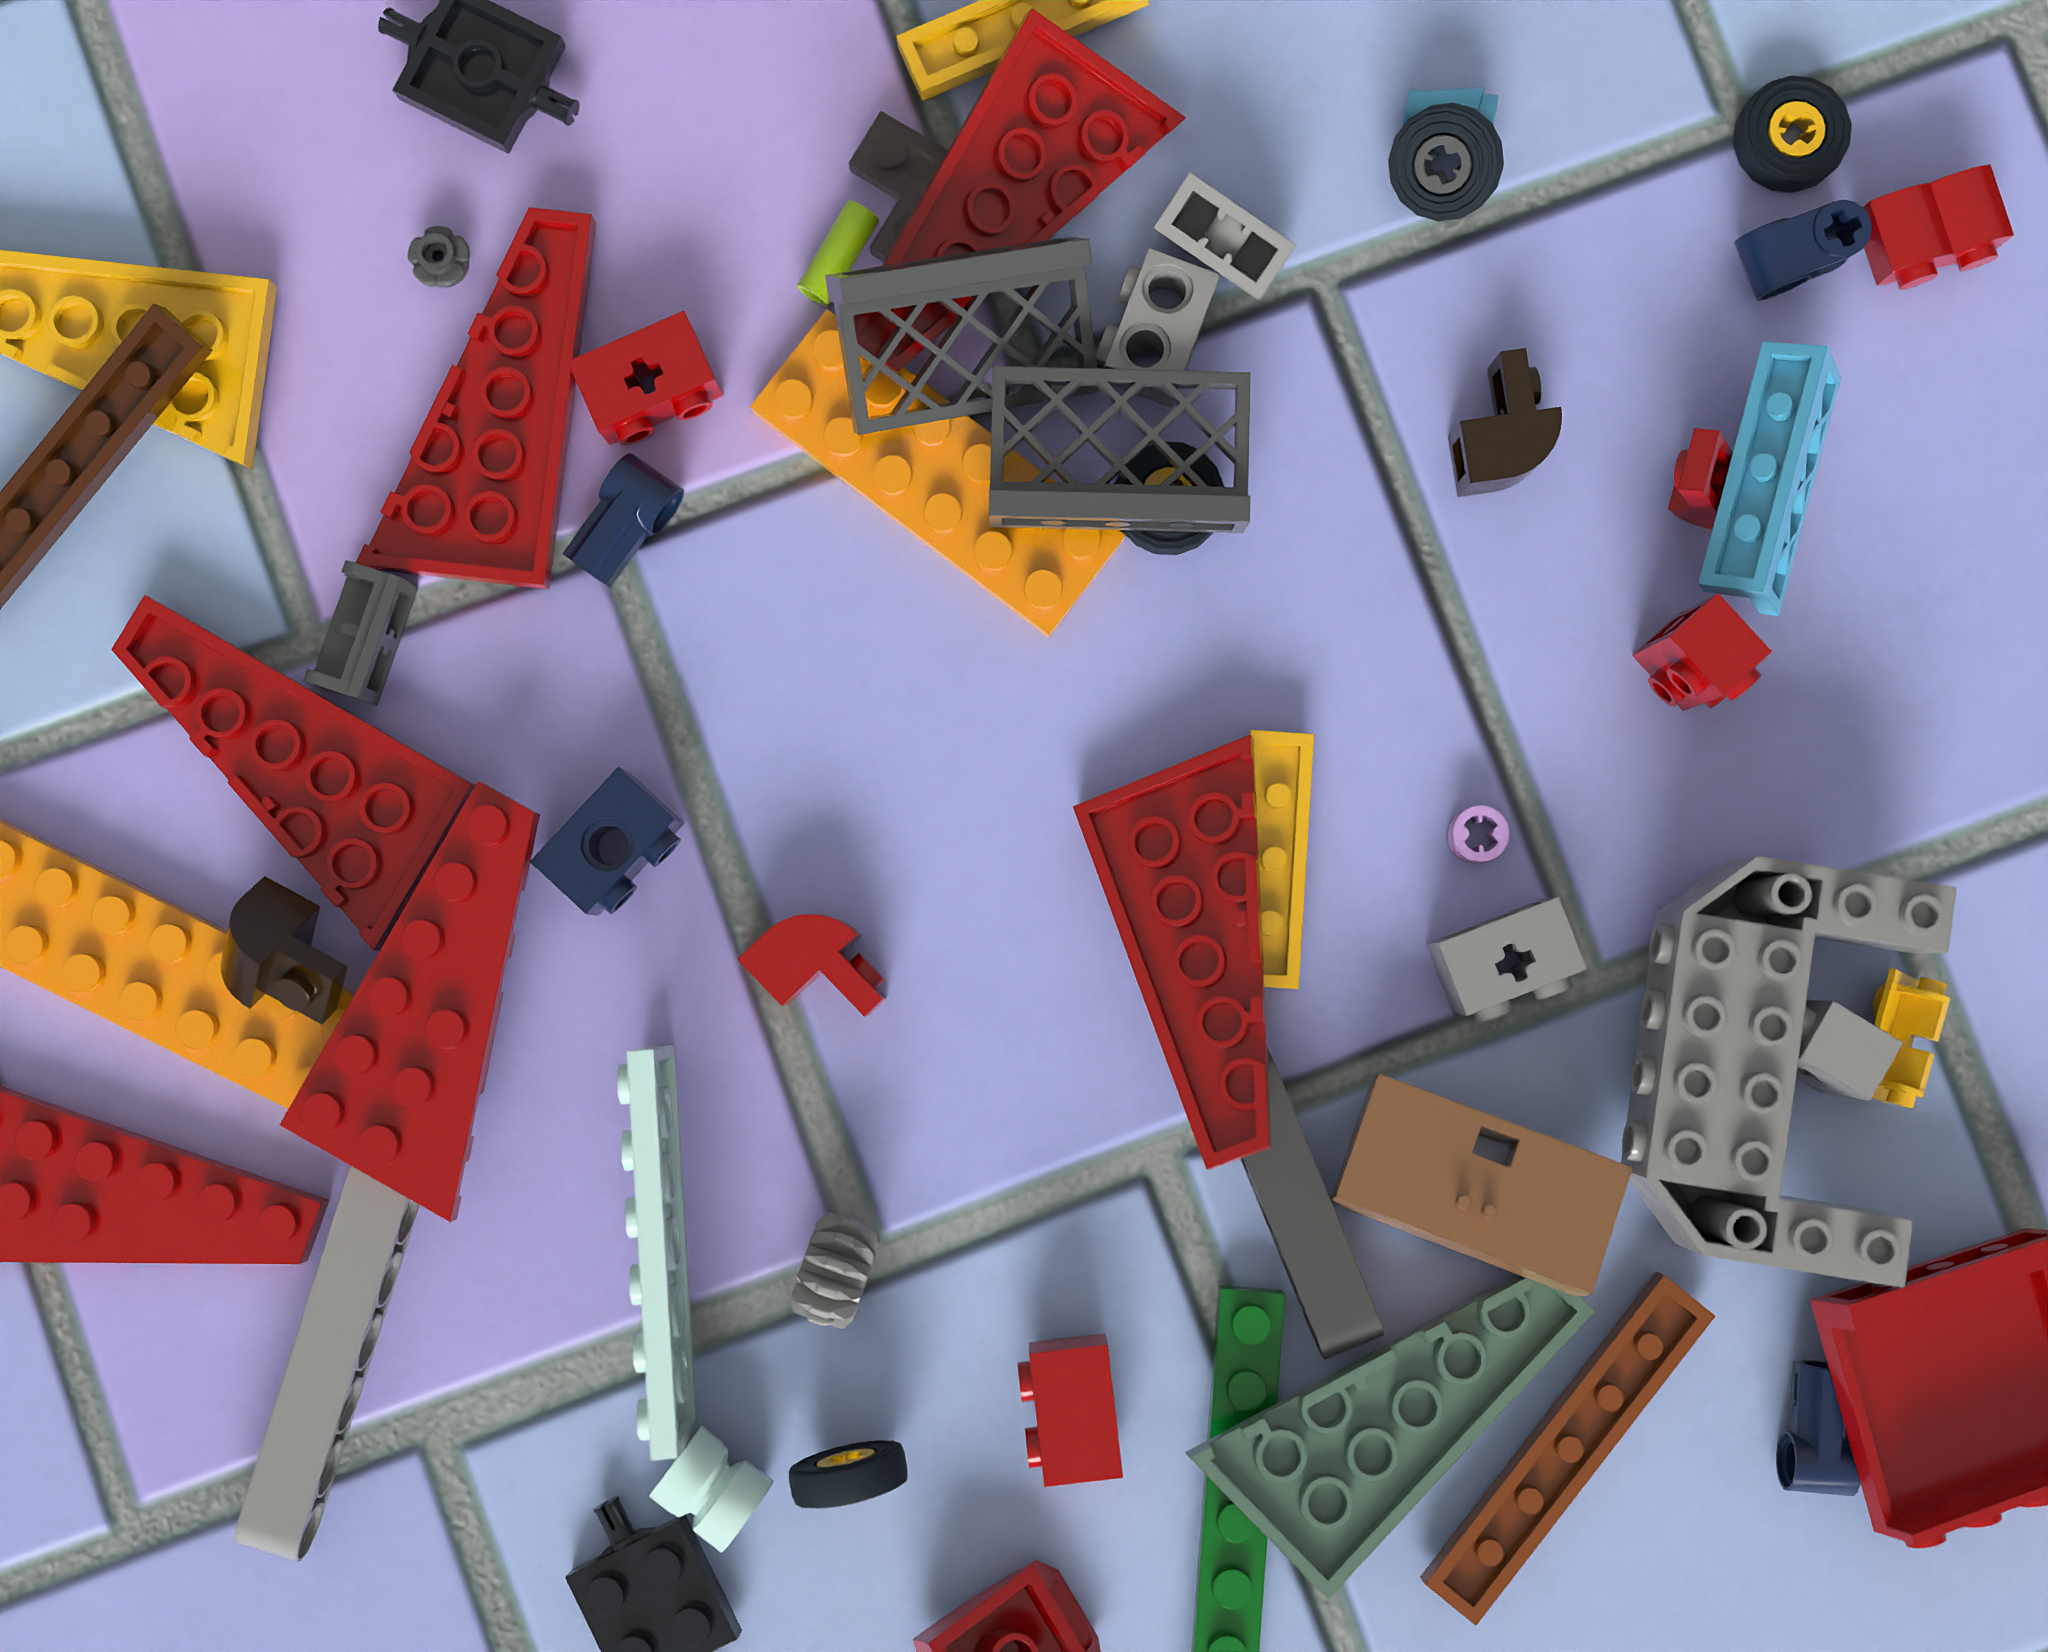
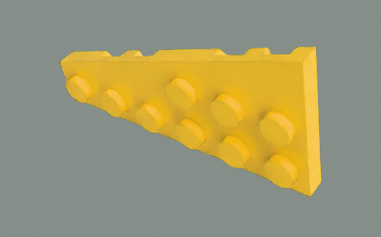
M0 250V354L79 391H83L153 303L165 307L213 351L153 425L253 470L277 286L269 279Z

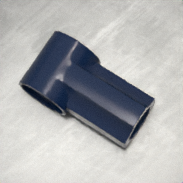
M633 453L624 455L606 476L599 492V499L601 501L562 554L591 576L611 588L647 536H654L659 533L672 519L682 502L684 489Z
M1803 1359L1802 1361H1793L1789 1431H1783L1780 1435L1776 1450V1469L1780 1485L1786 1491L1854 1496L1858 1492L1861 1483L1828 1364L1826 1361Z

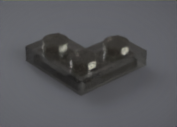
M880 111L850 159L849 167L850 172L898 200L869 246L871 255L884 262L948 150L883 111Z

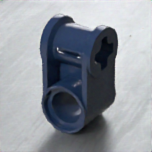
M1839 200L1792 218H1783L1765 224L1741 236L1734 244L1756 301H1762L1785 293L1808 280L1833 272L1841 267L1848 258L1865 247L1870 240L1872 225L1871 219L1863 207L1853 201ZM1836 234L1838 238L1828 240L1826 236Z

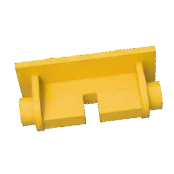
M1889 969L1886 983L1878 988L1874 997V1026L1903 1042V1045L1872 1096L1873 1099L1913 1109L1916 1097H1924L1935 1054L1911 1047L1914 1037L1939 1041L1947 1008L1951 998L1944 996L1947 988L1946 983L1920 977L1918 981L1897 969Z

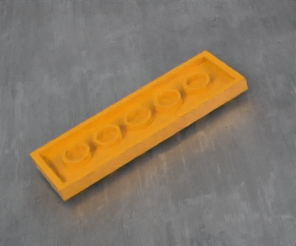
M828 309L825 310L750 406L756 416L1048 638L1125 539V534L1119 530L990 527L991 433L968 415L860 435L854 433L836 315ZM859 356L863 375L870 363ZM904 367L896 372L910 384L916 377ZM880 371L865 391L868 417L891 413L906 391ZM926 383L920 390L938 405L950 403ZM915 398L907 410L927 406ZM1014 450L1004 458L1003 481L1031 482L1042 472ZM1050 477L1045 481L1047 483H1056Z

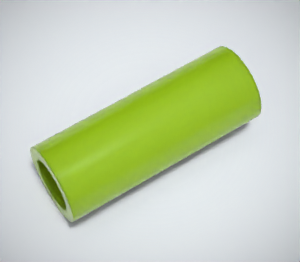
M848 200L798 282L797 289L817 304L829 307L831 302L828 299L825 275L851 270L879 223L877 216L863 205Z

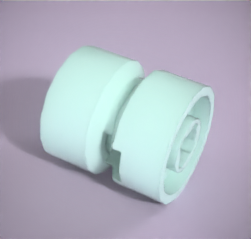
M702 1425L680 1456L675 1459L654 1487L649 1497L677 1517L691 1512L694 1515L692 1531L719 1552H723L756 1510L774 1481L746 1459L733 1465L727 1462L729 1448L724 1445L725 1442Z

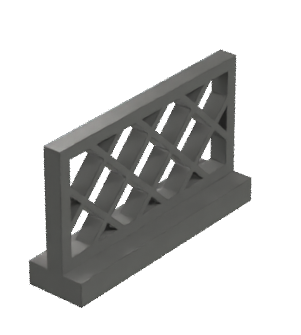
M1068 236L825 275L828 299L835 306L854 433L860 435L992 411V388L981 380L1001 351L1022 367H1044L1060 342L1063 341L1077 353L1079 368H1097L1085 266L1092 265L1090 240ZM1069 280L1071 307L1057 325L1033 305L1049 283ZM1032 286L1024 298L1013 290ZM1000 291L1018 307L997 336L973 317V314L988 293ZM971 296L964 308L952 300ZM939 301L958 317L936 346L911 327V325L927 303ZM910 306L902 319L889 310ZM877 311L896 325V328L876 356H873L857 343L853 315ZM1027 314L1052 333L1032 362L1008 344V341ZM966 324H969L992 342L972 373L946 354ZM1073 324L1075 339L1067 333ZM905 334L932 353L911 384L885 365ZM859 356L870 363L863 375ZM942 361L966 379V382L952 402L938 405L920 390ZM880 371L906 391L891 413L868 417L865 391ZM1016 384L1011 392L1005 393L1006 408L1046 402L1048 400L1036 387L1028 389L1031 384ZM1066 385L1048 386L1058 394ZM1080 386L1069 397L1100 391L1097 386ZM975 388L986 395L984 397L968 399ZM915 398L927 406L907 410Z
M993 366L989 526L1243 533L1250 523L1248 474L1251 372ZM1006 384H1033L1049 402L1023 426L1005 407ZM1048 385L1066 386L1056 394ZM1080 386H1097L1113 403L1089 427L1064 403ZM1112 386L1130 388L1120 396ZM1144 387L1161 388L1177 404L1153 429L1128 404ZM1177 388L1195 389L1185 398ZM1208 389H1235V414L1218 430L1192 405ZM1055 409L1081 434L1056 458L1031 434ZM1119 411L1145 436L1120 460L1095 435ZM1183 412L1209 438L1185 462L1159 436ZM1006 421L1016 433L1004 444V426ZM1235 426L1233 448L1224 436ZM1023 440L1048 465L1031 482L1003 481L1004 458ZM1087 441L1112 466L1095 484L1078 483L1062 466ZM1151 443L1176 468L1160 485H1143L1126 467ZM1216 445L1234 464L1233 487H1209L1195 474L1191 467ZM1055 472L1064 483H1047L1045 481ZM1119 474L1128 484L1108 483ZM1183 475L1192 486L1172 485Z

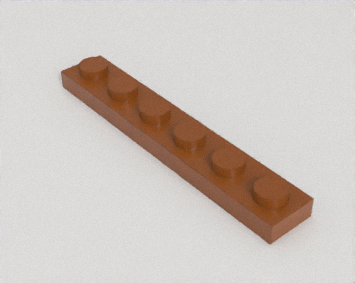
M1656 1272L1422 1573L1420 1578L1423 1583L1477 1626L1715 1318V1315L1664 1274Z

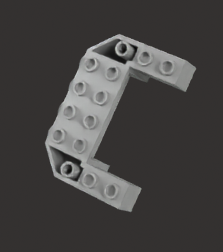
M1754 856L1726 861L1655 914L1654 928L1649 944V964L1645 993L1640 1008V1029L1636 1058L1631 1073V1094L1627 1122L1622 1138L1621 1163L1633 1167L1629 1182L1675 1244L1708 1257L1905 1288L1913 1220L1883 1211L1783 1196L1780 1193L1815 938L1914 954L1948 953L1957 887Z

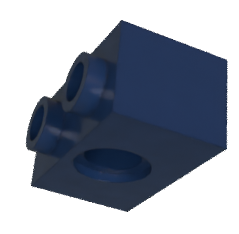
M617 767L531 859L530 863L585 914L599 916L604 910L609 914H613L626 903L637 889L632 879L649 862L653 867H657L675 850L681 841L675 833L685 823L630 772ZM620 829L627 839V851L620 861L614 864H607L599 853L600 840L608 831Z

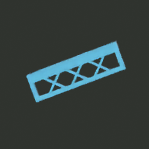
M1762 341L1698 582L1704 592L1749 598L1758 612L1764 615H1780L1841 381L1840 372L1828 346Z

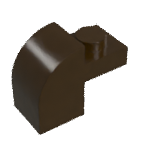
M1526 348L1501 351L1487 368L1495 416L1460 421L1448 436L1457 497L1501 491L1518 484L1546 459L1558 440L1562 425L1561 407L1536 410L1535 405H1538L1541 401V380L1537 368L1529 367Z
M266 876L246 892L233 907L221 959L220 970L223 982L229 992L249 1009L267 994L280 1001L287 1008L298 1011L323 1024L337 1010L348 966L311 946L320 906Z

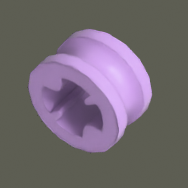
M1477 805L1463 809L1453 816L1448 824L1446 837L1448 846L1456 857L1464 862L1476 864L1493 860L1501 855L1508 845L1510 832L1507 821L1499 811L1489 806ZM1470 818L1473 824L1480 823L1484 819L1491 826L1486 833V837L1491 842V845L1485 851L1483 845L1475 846L1472 850L1465 844L1470 833L1464 825Z

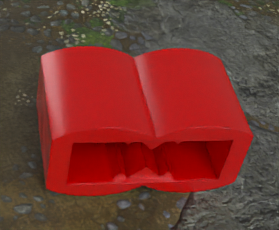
M1991 164L1973 167L1930 183L1891 192L1869 201L1863 207L1869 215L1872 225L1870 240L1865 245L1864 250L1876 286L1897 281L1900 290L1912 288L1938 276L1936 268L1957 263L1959 271L1977 268L1998 258L1996 249L2014 236Z

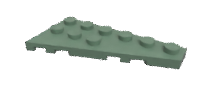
M1516 1275L1185 1453L1329 1600L1591 1317L1595 1310L1581 1296L1575 1297L1523 1276Z

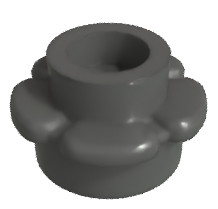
M444 226L429 227L425 230L424 236L416 237L412 240L408 249V260L414 265V276L424 285L440 288L452 287L461 282L468 272L469 246L462 236L453 235L450 228ZM441 251L444 253V258L438 262L434 261V254Z

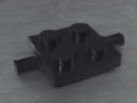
M440 0L436 9L428 14L420 23L396 12L390 7L383 11L386 19L380 16L378 23L379 32L409 46L407 63L392 89L399 100L507 154H510L527 120L537 110L563 122L567 126H570L575 121L572 114L577 117L580 107L579 101L549 88L550 76L566 48L560 35L490 0Z
M615 1496L593 1509L610 1541V1545L601 1555L573 1568L565 1576V1579L601 1652H713L738 1639L742 1628L695 1532L692 1531L693 1528L686 1514L658 1527L634 1530L620 1502L619 1496Z

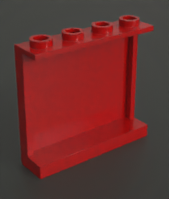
M2024 1228L1907 1267L1905 1288L1863 1281L1810 1299L1874 1532L1904 1541L1905 1545L1910 1548H1930L1944 1543L1947 1540L1946 1533L1963 1527L1982 1528L1995 1525L2002 1520L2001 1513L2017 1507L2033 1508L2048 1505V1230Z

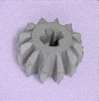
M828 1212L821 1217L811 1236L792 1291L790 1301L793 1312L807 1317L809 1322L824 1327L831 1325L844 1329L852 1323L881 1241L878 1229L864 1224L862 1219L847 1214L841 1216Z

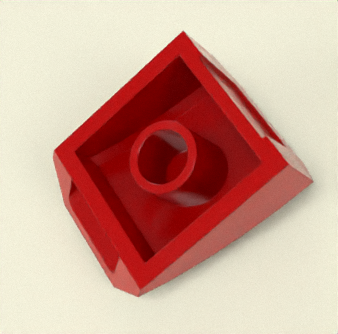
M1038 1560L1027 1564L989 1586L913 1638L916 1652H1101L1099 1637L1059 1570Z

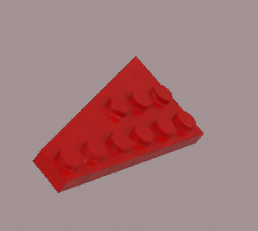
M1032 8L1021 21L882 266L1048 240L1099 196L1123 172L1141 159L1164 136L1183 122L1186 117ZM971 296L952 300L964 308ZM931 302L924 306L911 327L933 342L953 324L958 316L941 302ZM910 306L889 310L902 319ZM877 311L853 315L857 343L873 356H876L896 328V325ZM905 334L885 365L894 372H898L925 348Z
M528 208L496 274L499 280L483 313H477L467 333L470 339L457 366L452 364L409 452L412 458L395 493L390 491L380 511L383 517L370 544H364L355 563L380 571L541 589L550 588L576 380L567 361L578 357L580 354L596 221L592 214Z
M144 595L111 650L161 707L166 708L191 736L189 740L203 756L209 757L229 780L227 783L289 855L297 858L322 887L320 890L329 901L345 913L360 931L358 934L373 951H380L475 784L159 601Z
M1250 734L1073 806L1206 1170L1218 1168L1272 1147L1254 739Z
M477 781L279 1124L449 1222L457 1220L462 1197L459 1196L465 1163L469 1161L474 1139V1136H471L479 1095L484 1091L503 998L501 988L507 958H511L516 935L513 933L520 895L522 891H525L540 818L539 813L480 781Z
M0 1086V1262L302 1264L308 1261L330 1200Z

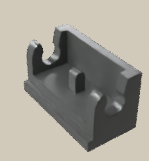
M345 560L341 572L347 577L315 669H307L303 681L378 706L419 588L400 576Z

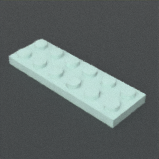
M661 1045L627 1051V1064L619 1065L617 1075L621 1104H630L631 1130L623 1131L621 1153L625 1171H634L635 1197H628L626 1200L625 1222L628 1237H637L639 1264H632L630 1267L629 1290L632 1304L641 1305L643 1331H637L634 1334L633 1359L636 1372H645L647 1399H640L638 1402L637 1427L640 1440H649L650 1460L677 1459L698 1430L675 1045Z

